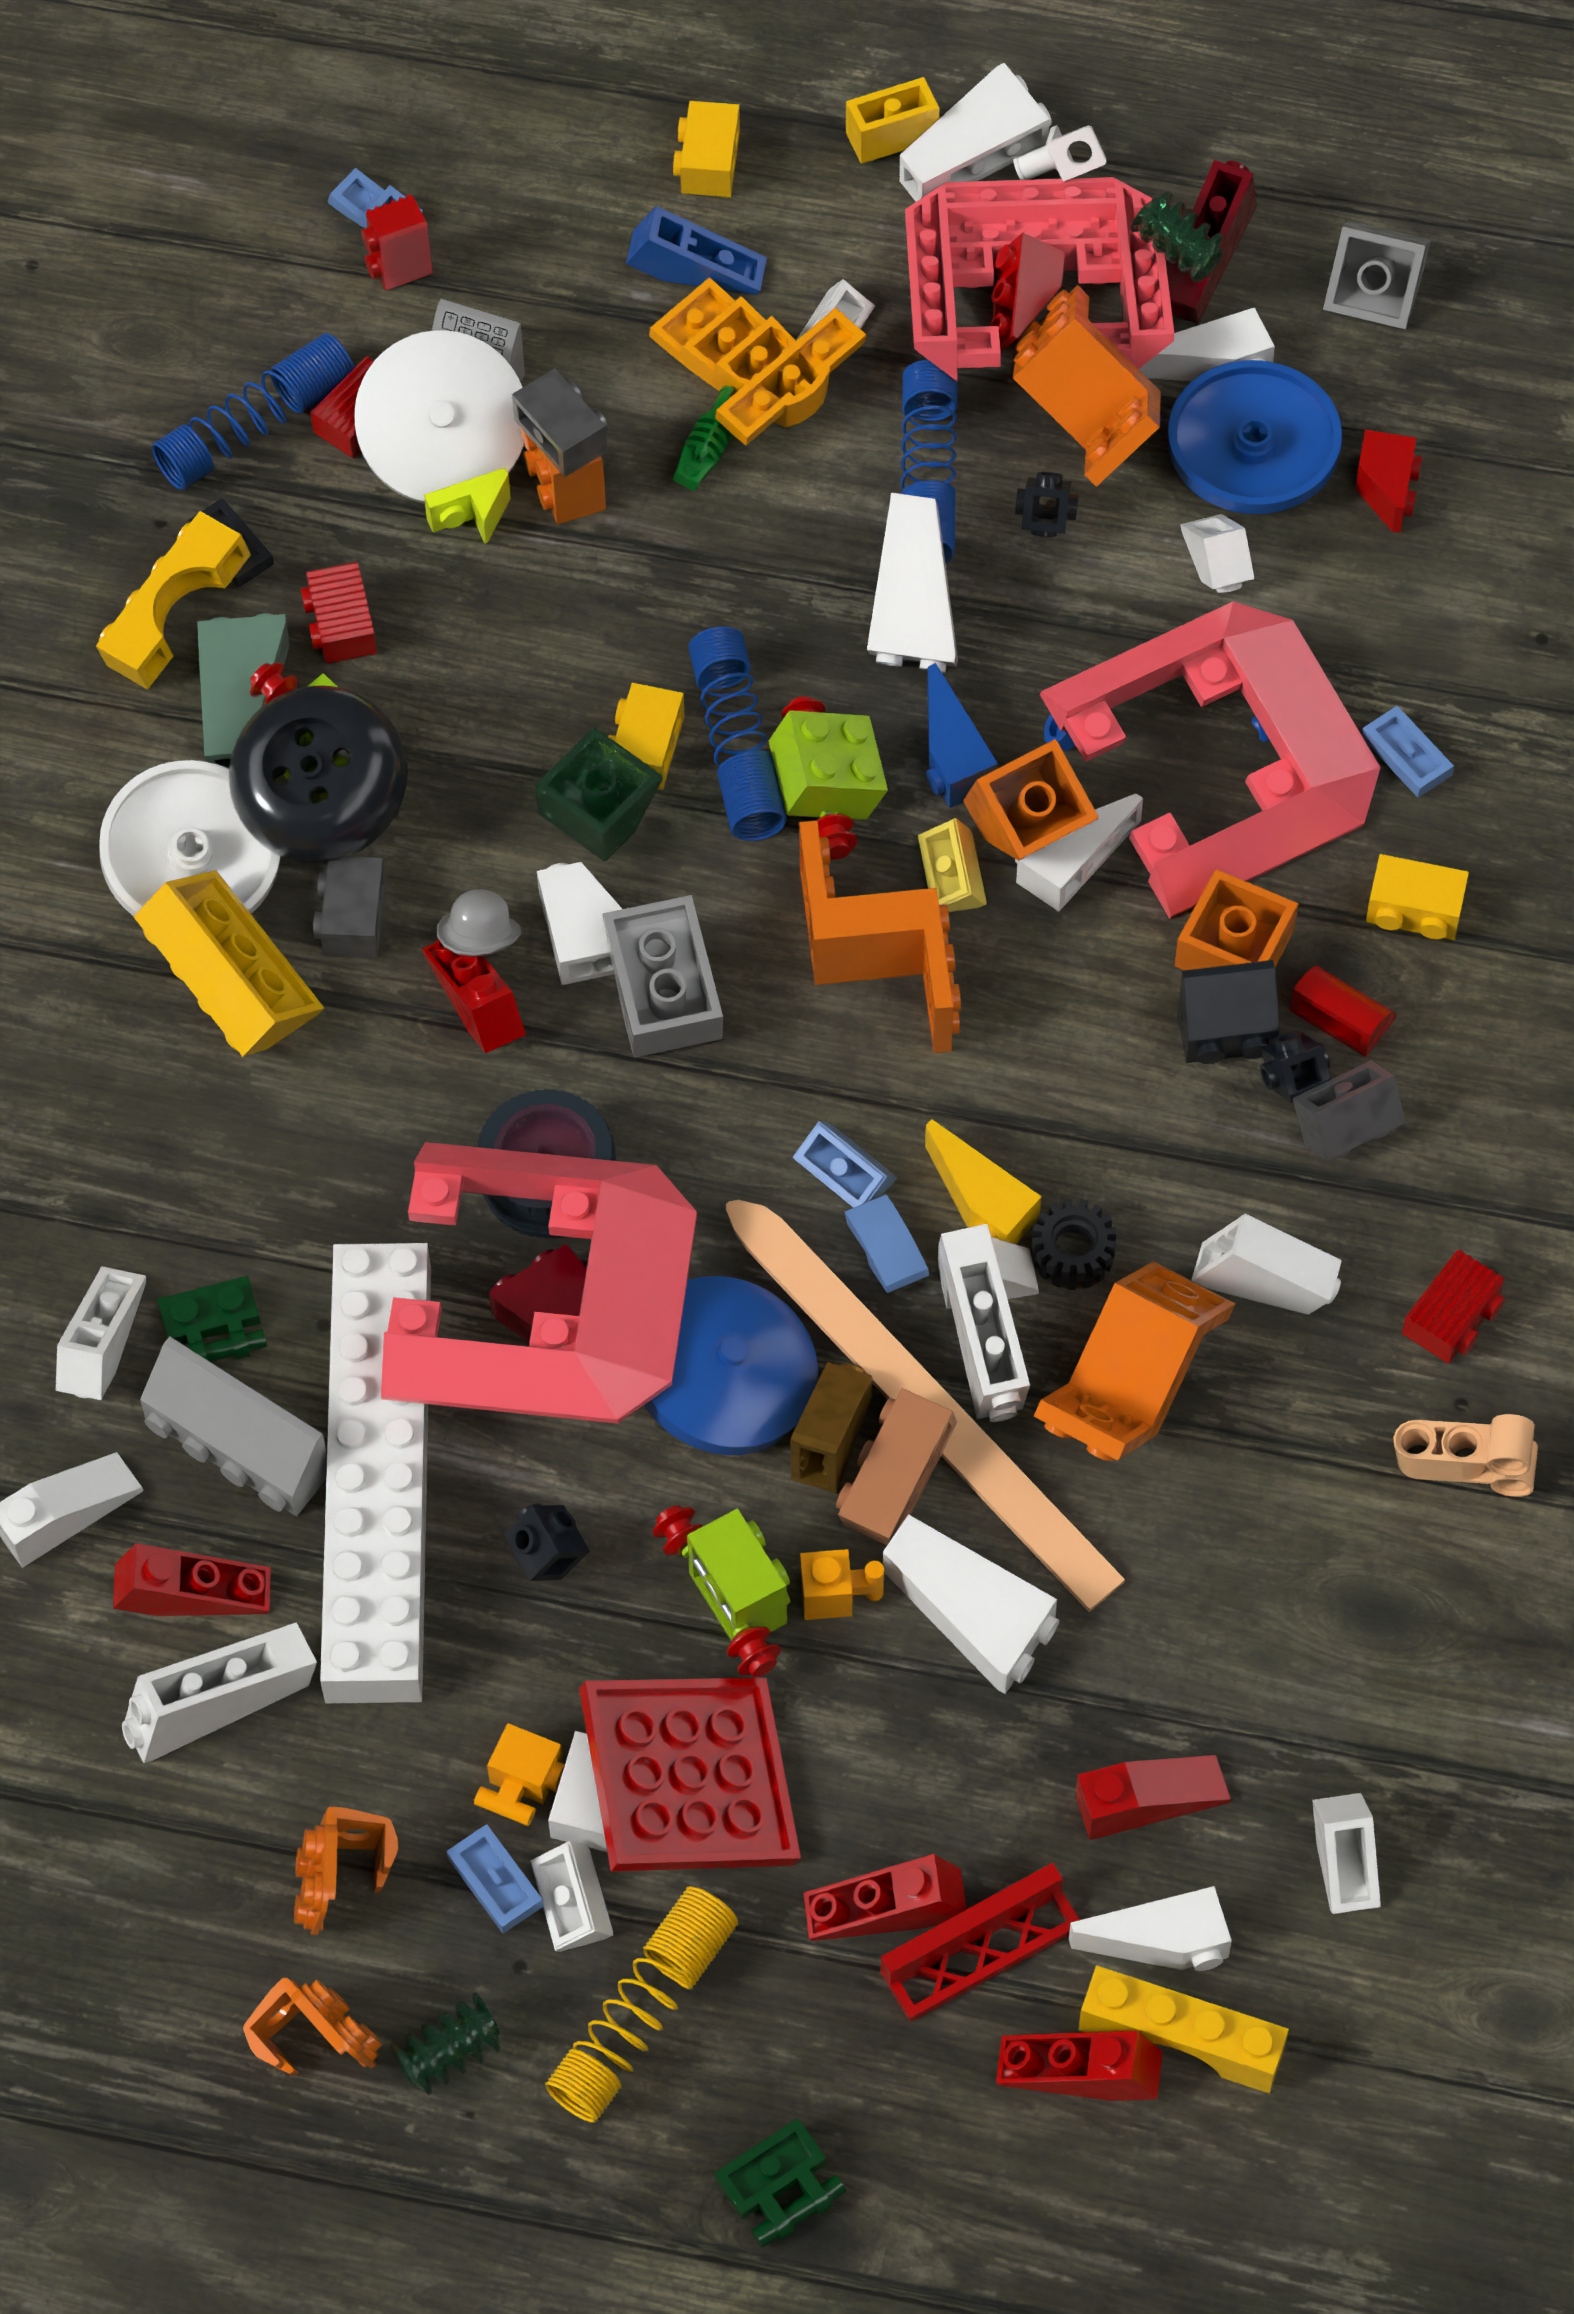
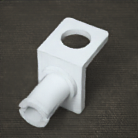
M1056 125L1051 127L1045 146L1024 155L1016 156L1013 162L1020 180H1029L1056 169L1064 182L1105 165L1106 157L1092 126L1088 125L1062 136ZM1075 141L1086 142L1091 147L1092 156L1083 163L1073 161L1068 149L1070 144Z

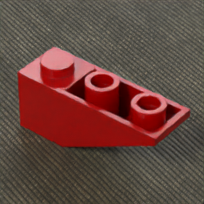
M1023 232L1009 245H1004L998 252L995 260V267L998 269L996 286L992 292V302H994L993 319L989 326L999 327L1001 352L1023 333L1062 287L1065 252Z
M439 939L435 943L422 948L424 956L468 1033L485 1054L526 1035L512 990L484 956L469 957L457 955L446 949Z
M135 1543L115 1564L113 1609L153 1616L267 1614L270 1611L271 1567Z
M936 1854L803 1893L808 1935L811 1941L923 1929L943 1923L967 1910L961 1869Z
M1139 2031L1002 2035L996 2084L1004 2087L1108 2101L1157 2100L1163 2051Z

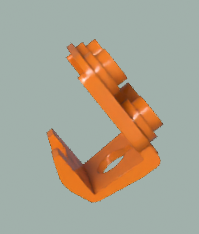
M332 1806L327 1808L320 1825H315L314 1830L305 1829L302 1848H298L296 1855L295 1874L296 1877L303 1878L301 1894H297L295 1899L294 1924H303L304 1930H310L311 1935H318L319 1931H323V1921L327 1912L328 1900H335L337 1849L375 1850L374 1893L381 1892L398 1852V1838L392 1821L389 1818L354 1809ZM364 1830L367 1832L361 1834H352L344 1831Z
M282 1978L268 1992L243 2026L249 2047L255 2056L294 2077L299 2071L270 2038L300 2011L340 2055L347 2051L364 2068L368 2066L373 2069L377 2065L375 2061L379 2056L377 2050L383 2045L365 2024L361 2023L359 2025L350 2015L344 2016L351 2009L335 1990L331 1987L327 1989L318 1979L311 1985L308 1983L300 1985L294 1980ZM277 2010H279L275 2016L270 2018Z

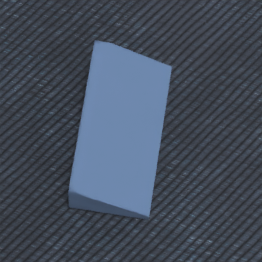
M818 1121L792 1157L853 1208L879 1198L897 1179L892 1172L828 1122Z

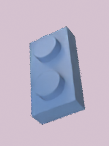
M1398 706L1363 728L1362 737L1365 742L1417 798L1453 775L1454 765Z
M487 1824L446 1851L448 1860L503 1934L544 1907L541 1896Z

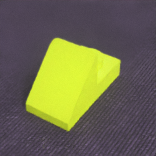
M506 467L424 494L426 517L432 532L445 528H456L464 522L474 519L485 544L490 540L511 499L509 475Z

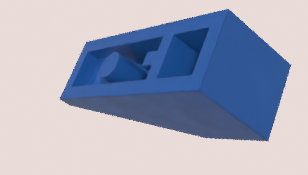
M655 206L633 230L626 264L666 282L700 286L710 277L723 290L757 295L761 289L767 257Z
M934 663L928 666L929 770L925 774L932 792L935 795L941 794L949 808L963 802L977 779L998 769V763L939 667Z

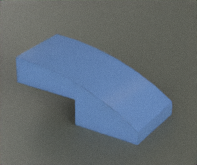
M355 168L332 191L328 198V204L355 223L367 228L366 211L368 209L374 210L375 206L382 207L383 203L390 204L391 200L398 201L399 197L404 199L406 197L391 185L386 190L382 189Z
M887 1194L845 1211L848 1227L866 1252L868 1266L887 1293L929 1276L926 1263L914 1239Z

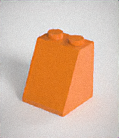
M1056 739L977 779L963 800L983 839L1018 861L1099 819Z

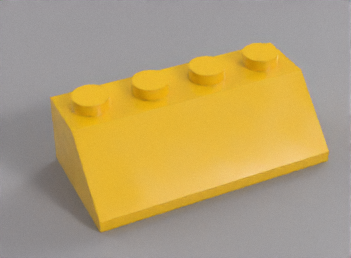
M217 870L165 882L134 916L135 920L142 927L147 940L160 950L170 963L172 972L185 982L198 999L200 1008L213 1018L224 1032L228 1044L237 1050L242 1057L269 1049L320 1014L324 1009L320 1001Z

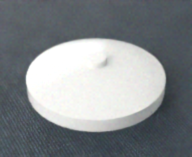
M447 330L426 331L406 337L386 349L373 362L359 387L355 404V430L363 457L375 475L390 489L403 497L425 504L424 494L506 467L509 474L519 459L524 446L521 427L514 420L512 394L523 387L507 360L498 351L480 339Z
M195 760L174 761L155 766L140 773L130 780L113 798L104 816L100 831L99 852L104 878L114 897L132 916H135L165 882L217 870L250 914H252L270 892L279 868L280 856L261 845L241 822L231 798L229 769L209 762Z

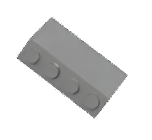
M169 1336L162 1346L140 1399L145 1416V1424L158 1436L167 1438L170 1435L183 1443L182 1447L194 1459L203 1463L208 1459L220 1467L224 1477L239 1487H243L246 1484L259 1492L260 1499L272 1509L281 1511L284 1508L297 1517L326 1480L327 1452L323 1434Z

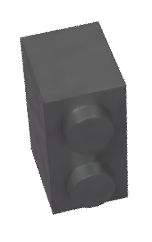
M555 368L512 394L514 420L564 477L608 451L606 432L609 431L606 419L598 409L594 408L591 410L583 401V396L578 386L572 380L566 381Z
M340 856L328 859L327 873H319L318 899L324 900L323 911L315 912L313 935L314 939H321L324 956L378 959L386 884L383 858Z
M1372 1060L1293 1098L1305 1146L1326 1161L1344 1157L1351 1149L1370 1140L1382 1138L1389 1134L1390 1130L1406 1123L1394 1075Z

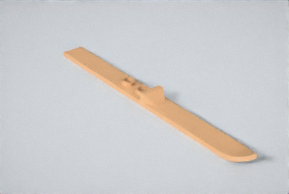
M741 1200L726 1203V1211L735 1235L745 1249L856 1366L863 1369L866 1374L872 1375L873 1385L886 1397V1401L889 1398L896 1400L901 1388H904L953 1411L957 1424L941 1454L943 1459L1088 1612L1124 1584L1125 1579L781 1217L763 1205Z

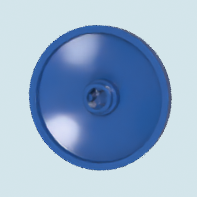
M1245 360L1226 363L1212 368L1199 375L1184 388L1173 405L1170 414L1167 443L1170 459L1175 471L1187 487L1199 497L1215 506L1233 512L1269 514L1302 504L1326 485L1339 460L1342 429L1338 412L1332 400L1311 378L1282 364L1261 360Z
M706 1276L687 1280L672 1386L644 1406L667 1432L697 1449L722 1455H744L765 1450L781 1442L792 1433L818 1382V1363L814 1345L798 1316L787 1304L768 1290L745 1280L725 1276Z

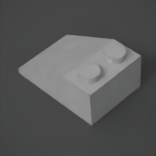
M692 895L603 913L608 946L633 1058L723 1039V1014Z

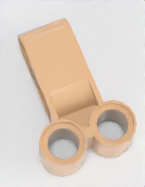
M1503 1414L1494 1417L1491 1424L1411 1420L1401 1424L1395 1432L1393 1439L1398 1466L1402 1473L1410 1478L1491 1484L1490 1486L1495 1492L1511 1497L1527 1496L1533 1492L1538 1445L1533 1441L1535 1425L1533 1421L1526 1417ZM1416 1445L1427 1447L1425 1451L1419 1454L1407 1452L1409 1448ZM1464 1448L1475 1450L1473 1454L1467 1457L1454 1455L1458 1450Z

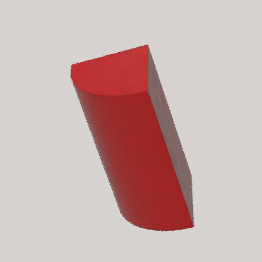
M1317 965L1312 967L1293 988L1290 1012L1364 1057L1368 1056L1396 1019V1012Z

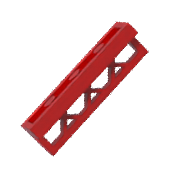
M1054 1863L1043 1867L881 1956L880 1973L910 2023L1069 1936L1070 1923L1080 1919L1062 1892L1063 1878ZM1051 1901L1055 1903L1066 1921L1051 1930L1031 1925L1034 1911ZM1027 1915L1025 1923L1016 1921ZM1002 1928L1022 1933L1019 1947L1009 1953L988 1948L992 1934ZM1028 1935L1037 1937L1026 1943ZM984 1939L982 1947L973 1945L974 1943ZM960 1951L980 1956L976 1971L966 1977L946 1972L949 1957ZM986 1958L995 1960L984 1966ZM941 1962L939 1970L931 1968ZM916 1975L935 1979L936 1984L933 1995L915 2005L902 1986L903 1982ZM943 1982L951 1984L948 1987L941 1990Z

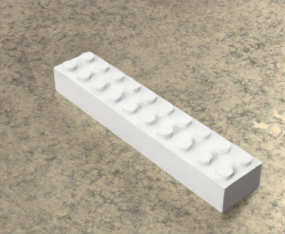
M427 1243L333 1244L320 1676L325 1704L422 1702L428 1404L382 1400L381 1381L384 1332L388 1330L393 1297L430 1301L431 1264Z

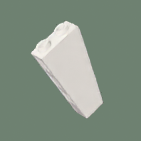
M1002 63L993 69L900 154L899 181L916 202L945 182L979 181L1014 163V157L1045 146L1049 136V126L1052 123L1050 114L1042 103L1037 104L1029 94L1027 85L1022 77L1014 75L1007 65Z
M891 493L867 645L869 654L877 656L876 663L901 667L903 660L920 662L919 669L928 671V666L936 663L942 673H945L946 666L957 668L958 655L939 511L935 499Z
M988 1224L941 1234L938 1248L976 1418L989 1417L991 1422L1013 1418L1018 1414L1017 1410L1023 1409L1030 1383Z
M909 1514L883 1551L884 1573L997 1690L1006 1694L1014 1680L1018 1683L1023 1682L1034 1663L1035 1658L1031 1655L1039 1642L1047 1645L1059 1625L1060 1620L1055 1618L1056 1598Z
M297 1622L138 1676L132 1697L129 1699L125 1721L122 1722V1731L128 1746L131 1749L136 1748L143 1763H147L308 1687L317 1661Z

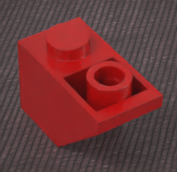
M1365 430L1355 490L1392 532L1401 533L1403 516L1412 517L1416 491L1408 490L1409 481L1418 482L1422 456L1414 455L1417 437Z

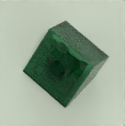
M593 727L535 785L537 811L547 821L606 862L635 833L662 782V775L596 727Z

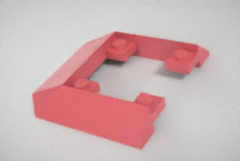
M1114 177L1071 178L1064 182L1062 179L945 182L905 209L914 349L956 381L957 368L981 369L985 367H1001V351L998 326L956 327L953 287L977 288L994 286V273H997L998 269L995 267V260L998 252L1004 245H1009L1022 232L1065 252L1063 271H1077L1079 284L1092 283L1099 285L1119 282L1123 322L1092 324L1138 369L1174 342V326L1159 202Z
M1234 601L1053 685L1040 693L1061 732L1067 730L1082 758L1087 762L1125 743L1126 735L1111 711V708L1181 675H1183L1201 707L1240 689L1281 760L1249 774L1245 781L1262 812L1191 846L1188 844L1171 813L1165 814L1131 831L1129 839L1150 873L1148 883L1169 919L1196 906L1215 869L1248 882L1363 827L1381 768L1292 619Z
M430 1142L424 1143L414 1161L415 1176L408 1210L409 1220L456 1226L462 1192L552 1201L548 1226L550 1235L591 1239L579 1316L534 1312L529 1347L439 1338L437 1336L442 1312L440 1302L393 1297L388 1330L384 1332L382 1400L618 1424L672 1386L697 1211L657 1165Z

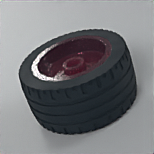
M555 1089L528 1091L524 1094H518L517 1097L510 1098L509 1101H505L486 1120L477 1145L480 1148L616 1161L613 1136L600 1112L581 1097ZM483 1194L490 1210L508 1228L511 1227L512 1230L518 1231L523 1235L527 1234L530 1237L559 1238V1236L549 1234L548 1226L552 1201Z

